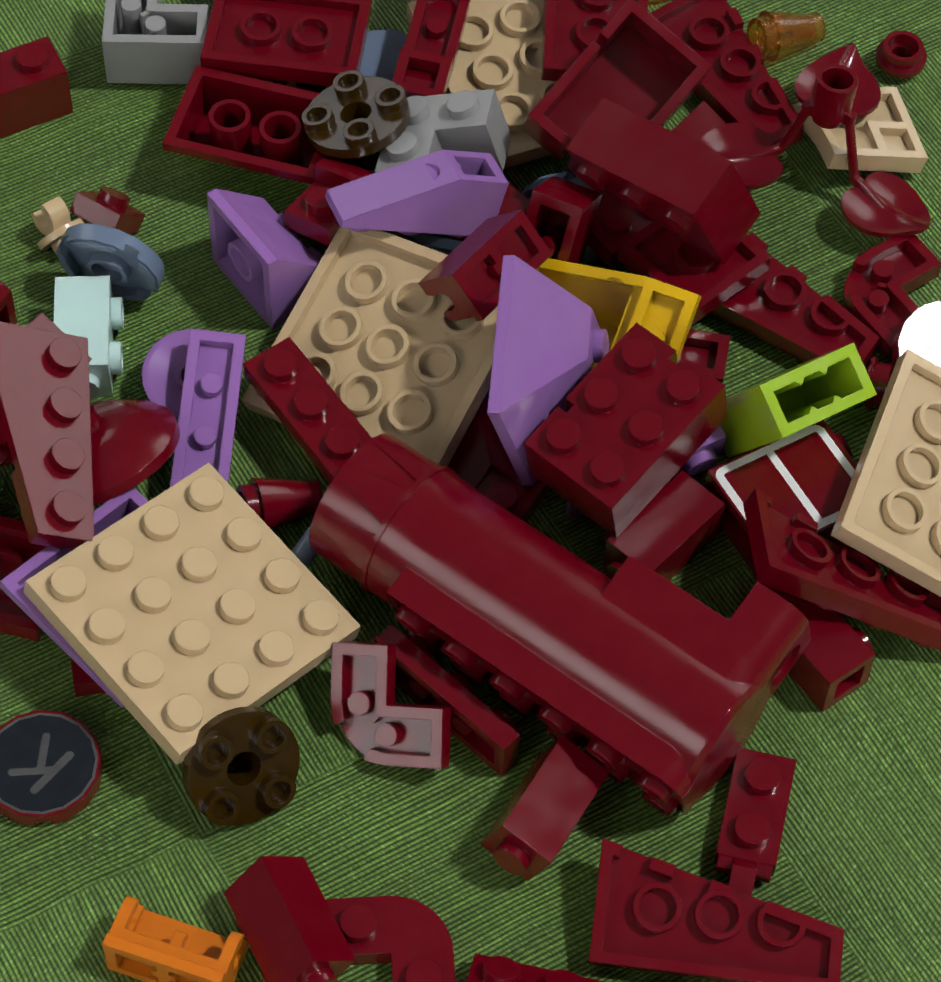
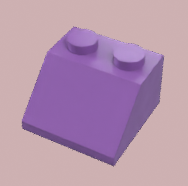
M214 189L207 193L212 259L268 326L274 330L286 322L322 256L315 248H307L297 237L295 231L286 228L284 213L277 214L264 198Z

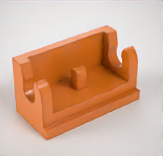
M130 896L124 899L112 927L102 943L107 969L144 982H235L249 948L247 940L243 939L244 934L231 931L229 936L226 937L145 910L144 906L139 905V899Z

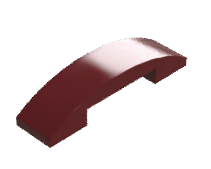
M417 0L404 47H401L392 82L404 88L407 97L446 94L471 0Z

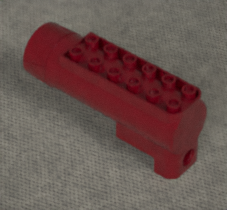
M383 433L370 439L348 459L324 493L310 528L309 543L311 549L361 583L362 588L366 592L376 595L396 607L398 611L395 613L394 618L407 628L404 632L407 637L414 636L419 639L431 654L436 647L440 648L453 660L450 664L451 667L473 684L479 685L483 679L488 681L500 692L497 698L518 715L526 718L530 711L536 714L547 724L544 730L553 739L557 740L563 735L574 745L580 744L595 757V761L610 771L608 777L622 784L626 777L631 779L644 791L641 797L653 808L668 817H671L675 810L687 815L695 802L706 795L720 780L735 760L736 754L743 748L753 732L765 704L811 642L810 624L805 615L790 602L758 581L730 620H728L630 555L611 579L480 493L457 476L455 471L448 466L436 464L390 433Z

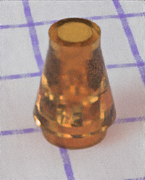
M763 11L757 18L751 19L747 26V36L752 45L757 43L767 61L777 60L810 44L822 42L826 33L824 19L818 12L804 14Z

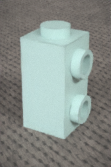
M110 275L55 277L53 323L65 334L88 338V356L92 358L89 362L90 399L113 396V375L123 374L122 341H114V330L124 329L123 298L113 297Z

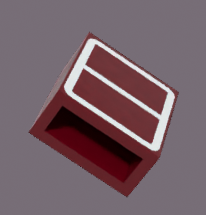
M822 420L783 439L757 447L708 470L705 488L725 503L721 528L756 577L743 507L744 501L754 488L773 497L770 508L790 519L798 511L818 523L815 533L842 547L844 543L832 537L831 533L857 464L852 458V453L846 440L840 434H834L827 423Z

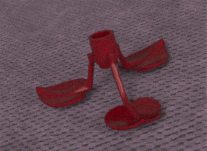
M854 43L825 54L800 72L795 81L794 93L797 100L802 104L801 110L778 143L772 145L770 137L763 130L753 125L739 122L717 126L706 132L696 143L732 161L748 190L759 189L773 184L781 177L783 166L776 156L785 152L808 116H812L813 121L818 126L826 129H835L844 124L849 180L854 186L846 190L840 200L842 215L847 222L860 232L876 237L908 236L919 234L929 229L931 219L928 209L917 192L907 182L883 171L871 173L865 180L859 174L855 135L856 118L864 117L874 112L880 103L881 91L875 77L863 63Z

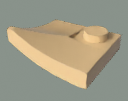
M880 87L881 99L878 107L874 112L864 117L856 118L855 135L858 170L921 173L928 160V156L897 87ZM800 102L793 106L797 114L801 110L802 104ZM808 116L803 124L804 131L817 147L827 169L848 170L845 125L842 124L835 129H826L818 126L813 121L812 116Z

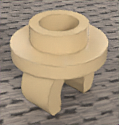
M60 196L42 204L40 210L31 214L36 227L45 235L37 243L41 251L52 248L56 255L57 248L67 228L79 223L87 224L83 218L71 221L70 212Z

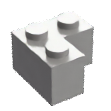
M105 0L102 49L107 83L188 84L195 66H201L200 56L210 19L209 5L164 4V0Z
M495 89L464 90L457 93L407 97L410 107L409 123L396 141L380 150L375 168L376 173L444 149L491 153L503 172L511 133Z

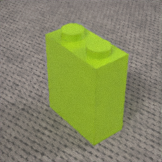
M854 342L790 368L727 397V418L721 424L726 435L723 448L727 457L729 458L783 439L877 395Z

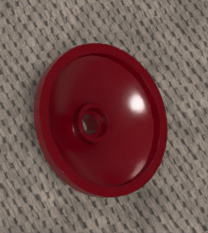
M141 399L105 400L90 404L93 506L115 498L134 488L155 473L172 455L179 442L180 428L174 414L167 407Z

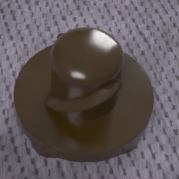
M350 70L338 74L333 80V85L323 90L312 100L303 111L301 119L308 140L317 151L372 171L376 168L380 150L391 145L405 131L410 120V107L402 86L385 78L363 76L359 71Z
M238 707L218 714L199 730L196 744L184 758L182 777L186 794L192 804L214 824L237 826L258 821L275 809L286 807L293 800L296 794L295 781L300 764L298 743L291 729L279 717L265 709Z

